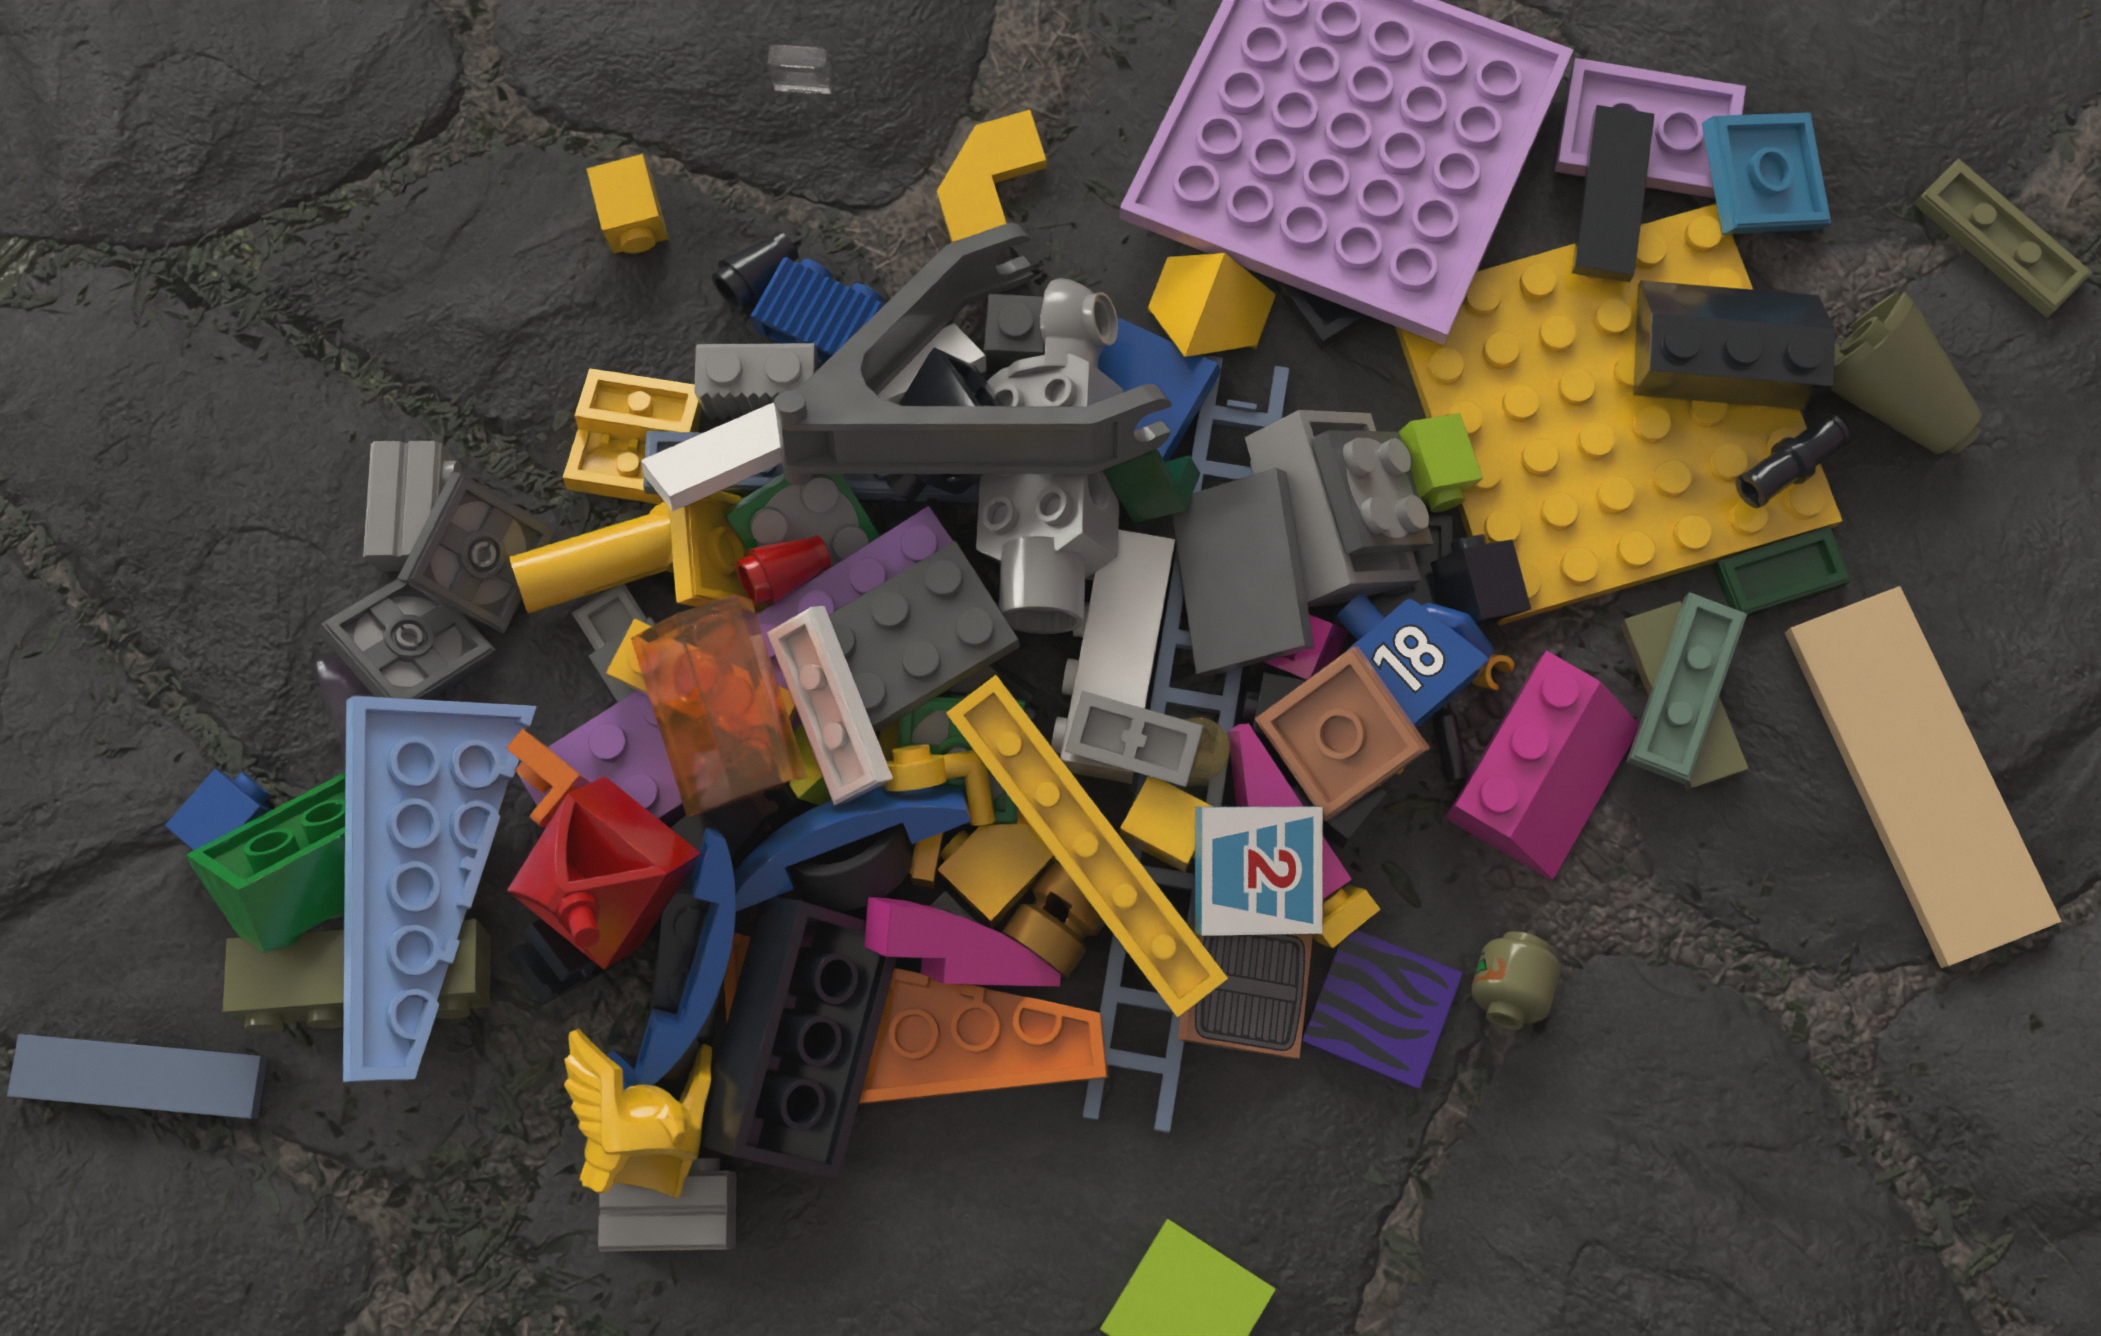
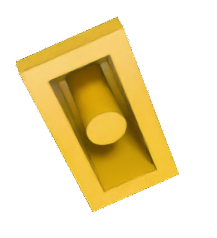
M1031 824L980 825L971 835L965 830L961 831L945 846L939 855L945 862L937 870L941 878L994 928L1034 887L1052 861L1058 862V860Z

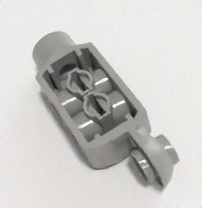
M1058 278L1050 281L1044 293L1040 314V329L1045 343V355L1018 360L1009 367L1002 368L987 381L1004 406L1086 407L1123 393V389L1098 369L1100 354L1105 346L1114 344L1118 334V319L1111 299L1103 292L1093 293L1086 286L1070 279ZM1103 471L1091 474H983L980 476L976 550L1000 564L998 608L1011 629L1027 633L1055 634L1073 631L1083 625L1085 579L1118 556L1119 498Z

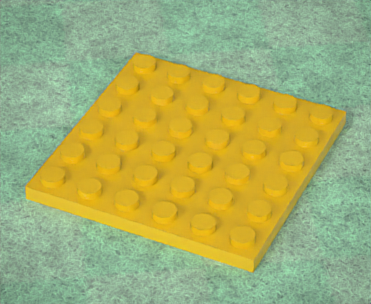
M1717 204L1642 224L1640 226L1635 273L1630 282L1572 274L1575 244L1477 271L1445 345L1395 326L1426 418L1460 413L1480 467L1483 479L1468 491L1463 492L1465 501L1457 506L1467 536L1486 534L1488 544L1513 539L1531 609L1512 617L1501 619L1497 622L1498 626L1716 563L1719 560L1830 526L1832 529L1843 521L1821 463L1816 466L1815 474L1803 484L1792 483L1771 498L1766 505L1757 509L1745 503L1736 490V478L1748 472L1771 455V448L1785 437L1795 438L1807 429L1800 409L1633 395L1638 284L1641 280L1753 290L1732 234L1722 235Z

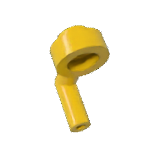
M928 744L910 745L892 750L893 760L887 761V765L893 779L884 784L885 790H916L945 783L947 779L964 777L971 825L980 826L995 822L989 771L974 750L945 755L931 754Z

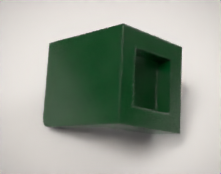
M1157 449L1102 470L1133 523L1186 511L1200 477V472L1191 456L1165 462Z

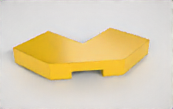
M1030 110L975 125L937 189L938 201L951 243L1007 224L994 183L1047 168L1046 157Z

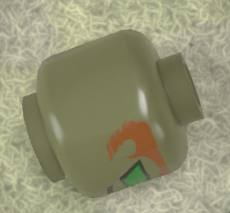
M1507 932L1502 938L1490 941L1482 949L1472 983V997L1479 1007L1487 1011L1486 1018L1491 1023L1510 1030L1522 1029L1524 1023H1537L1549 1016L1561 977V964L1554 954L1551 953L1550 945L1541 938L1524 932Z

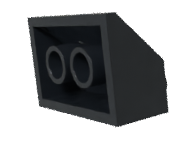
M1643 280L1638 284L1633 395L1813 410L1834 386L1835 328L1819 295Z

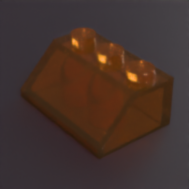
M734 594L677 613L631 637L687 817L808 779L751 599Z

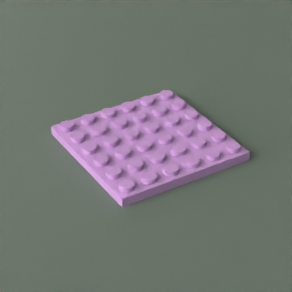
M1223 0L1120 206V219L1208 254L1226 253L1244 268L1445 345L1570 63L1574 49L1439 0Z

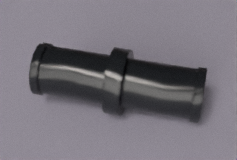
M1828 413L1820 417L1816 423L1795 438L1785 437L1771 448V455L1748 472L1736 478V490L1740 497L1749 506L1757 509L1766 505L1771 498L1792 483L1803 484L1815 474L1817 465L1850 443L1851 436L1846 424L1836 415Z

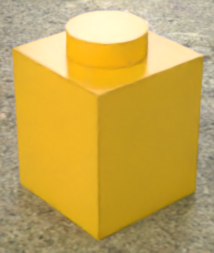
M643 154L586 168L601 228L614 254L622 251L626 253L644 252L652 248L656 242L669 239L655 183Z
M1148 776L1120 828V837L1123 841L1185 873L1192 859H1195V807L1213 806L1161 779Z

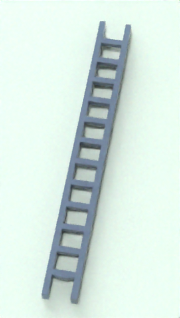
M1208 355V359L1218 363L1221 369L1223 358ZM1275 366L1267 413L1256 412L1257 404L1228 400L1227 407L1215 405L1220 379L1219 375L1199 409L1191 458L1200 472V477L1193 493L1201 491L1203 479L1228 483L1253 475L1251 467L1206 460L1212 424L1258 431L1282 419L1289 368ZM1176 548L1150 710L1165 714L1166 705L1219 714L1213 754L1197 752L1194 770L1210 772L1205 803L1213 807H1221L1230 751L1227 731L1234 726L1242 668L1226 671L1222 696L1169 687L1175 648L1193 650L1190 631L1179 630L1184 589L1178 548ZM1139 773L1135 800L1148 777L1147 775ZM1128 843L1127 847L1137 860L1141 862L1142 850ZM1142 865L1156 885L1191 891L1186 922L1191 929L1192 916L1195 915V872L1194 874ZM1113 934L1100 1008L1103 1018L1107 1066L1162 1075L1154 1131L1170 1133L1184 1041L1177 1040L1180 1016L1177 1018L1159 993L1120 987L1126 949ZM1117 1004L1172 1013L1165 1058L1110 1049ZM1105 1078L1088 1081L1083 1119L1098 1121Z

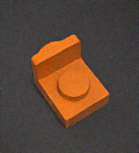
M521 729L506 747L507 750L522 761L514 771L543 794L546 793L551 785L553 786L530 815L533 821L545 829L566 795L591 783L524 729Z

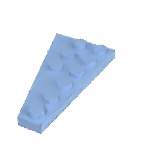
M352 696L346 700L343 1082L405 1081L416 1078L439 1007L437 999L448 966L453 963L460 943L457 938L466 911L471 908L501 817L498 813L508 782L514 777V768L517 767L519 759L507 750L506 747L521 729L526 730L531 725L537 706Z

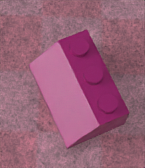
M1546 650L1532 668L1445 818L1552 881L1635 738L1640 723L1601 681Z

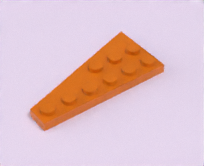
M738 933L733 935L731 953L724 976L726 1021H728L750 941L749 936ZM894 968L859 1105L1109 1078L1102 1014L1035 998L986 989L985 987L971 984H943L921 973Z

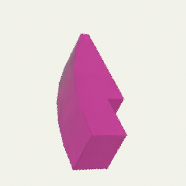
M868 896L865 948L886 957L922 958L921 974L943 984L1060 987L1061 974L1037 954L998 931L945 910L905 900Z

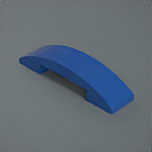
M940 784L916 790L887 791L885 786H882L848 803L834 805L831 800L805 812L773 832L734 872L736 911L794 890V872L790 865L902 822L912 844L971 822L967 799L962 787Z
M706 827L699 850L701 855L695 863L688 887L694 898L709 901L710 904L678 1012L673 1014L652 1008L634 1068L639 1084L654 1085L683 1056L706 1021L726 973L735 928V879L726 840L720 831Z

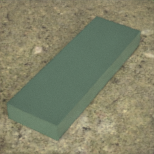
M1690 592L1684 597L1631 746L1627 763L1682 784L1690 780L1747 617L1746 613Z

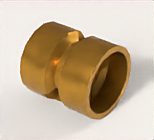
M1052 861L1032 888L1036 898L1034 903L1021 904L1002 930V934L1037 954L1058 971L1061 977L1067 979L1086 952L1083 942L1085 936H1097L1106 923L1063 866ZM1063 909L1069 912L1064 923L1055 918V916L1061 914Z

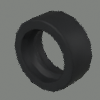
M900 823L790 866L808 903L833 911L843 912L865 907L868 905V896L883 898L900 885L912 867L913 851ZM869 847L863 853L849 860L832 864L839 857L853 850Z

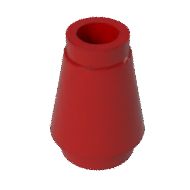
M817 534L809 538L805 537L750 548L747 550L746 557L736 561L738 578L745 594L753 605L763 602L774 605L819 575L822 571L831 568V558L822 538Z

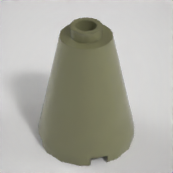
M1898 292L1891 294L1858 318L1850 326L1854 332L1841 346L1835 341L1834 386L1830 391L1936 455L1947 450L1952 454L1959 453L1979 435L1981 429L1977 426V423L1982 417L1981 410L1915 301L1905 292L1902 295Z

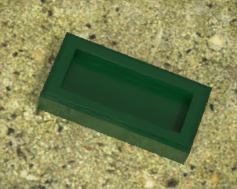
M1830 526L1719 560L1713 566L1728 607L1746 613L1747 617L1844 587L1852 581Z

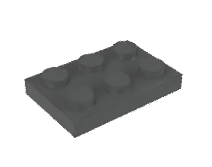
M953 541L828 615L875 733L1020 647L1015 633L956 541Z

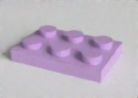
M1575 58L1570 68L1554 172L1585 176L1592 116L1597 105L1654 113L1655 116L1646 187L1716 199L1702 123L1712 116L1742 115L1746 86Z

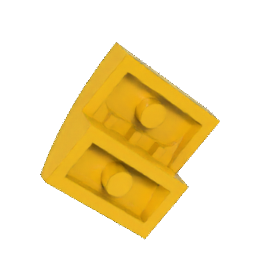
M589 369L575 412L578 431L563 475L566 490L653 504L664 502L659 494H645L643 487L644 472L641 460L645 459L647 431L698 432L702 407L694 393L695 385Z

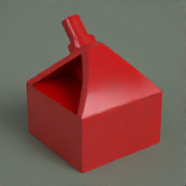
M603 776L566 795L507 891L605 970L642 945L701 853L606 776Z

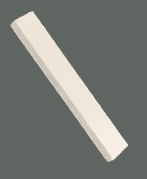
M953 323L944 327L878 396L881 399L899 404L934 347L976 366L980 373L986 371V355ZM774 402L641 460L644 476L672 512L782 463Z

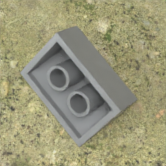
M1297 410L1245 437L1251 458L1250 465L1253 475L1273 468L1286 472L1308 607L1333 606L1351 601L1361 593L1367 597L1422 581L1413 551L1346 554L1312 446L1311 438L1327 430L1376 431L1371 413Z

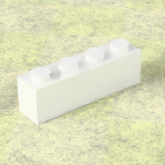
M1118 529V556L1085 579L1094 582L1090 603L1084 602L1083 625L1073 630V636L1083 638L1079 660L1068 658L1062 686V694L1072 695L1068 718L1057 716L1051 744L1052 749L1056 753L1061 754L1060 759L1071 773L1132 784L1134 771L1065 752V748L1082 691L1146 709L1175 539Z

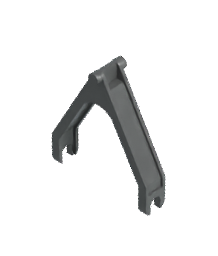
M1017 223L1003 224L946 245L797 391L783 392L774 401L784 477L786 481L793 485L806 484L814 478L815 474L1096 473L1148 453L1164 444L1170 437L1171 431L1162 420L1139 430H1134L1138 422L1146 415L1166 409L1172 405L1159 387L1154 384L1136 387L1086 407L901 406L881 399L878 396L966 305L988 298V294H999L1016 288L1030 279L1033 274L1030 271L1032 265L1024 256L996 265V260L1004 249L1032 239L1022 226Z

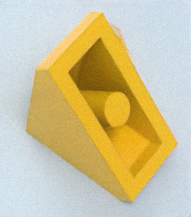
M1226 253L1167 257L1149 303L1148 312L1154 315L1184 357L1243 347L1256 349L1276 294Z

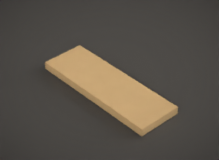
M1898 586L1789 628L1785 632L1787 640L1940 967H1948L2062 922L1901 587Z

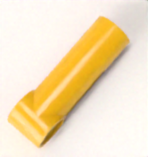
M662 502L655 506L647 515L510 556L509 559L527 613L530 614L661 572L668 571L674 573L668 505Z

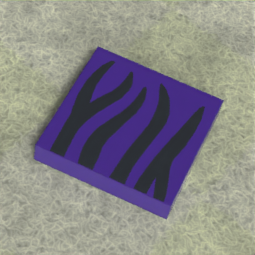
M1355 930L1337 946L1301 1043L1419 1090L1463 972Z

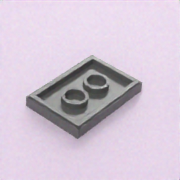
M1273 468L1193 493L1186 511L1172 515L1196 674L1208 677L1313 649L1314 642L1286 472Z

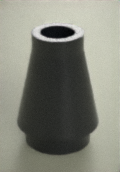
M776 231L767 239L720 260L718 263L719 269L712 274L713 284L721 297L735 310L742 311L747 306L755 308L782 259L788 257L795 262L799 258L798 251L784 233Z

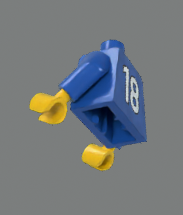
M1361 593L1351 600L1336 616L1341 624L1357 640L1353 646H1358L1416 729L1471 682L1478 687L1498 690V684L1494 683L1491 678L1493 666L1499 671L1512 673L1515 664L1513 660L1505 655L1494 654L1491 642L1472 617L1462 611L1430 602L1420 605L1412 599H1407L1385 617ZM1403 769L1397 772V774L1400 775L1403 772Z

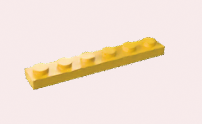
M997 675L993 676L946 712L1177 1018L1228 979Z

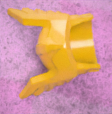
M580 1029L570 1032L568 1036L570 1055L564 1059L569 1078L565 1081L564 1086L573 1100L571 1108L580 1121L578 1127L588 1137L584 1151L586 1160L580 1175L582 1185L598 1193H607L614 1183L654 1189L660 1193L668 1194L671 1198H679L684 1179L688 1175L693 1160L698 1158L703 1113L711 1086L712 1047L706 1044L700 1047L689 1073L685 1089L681 1094L680 1100L677 1101L670 1093L654 1085L640 1084L630 1086L623 1091V1069L597 1048Z

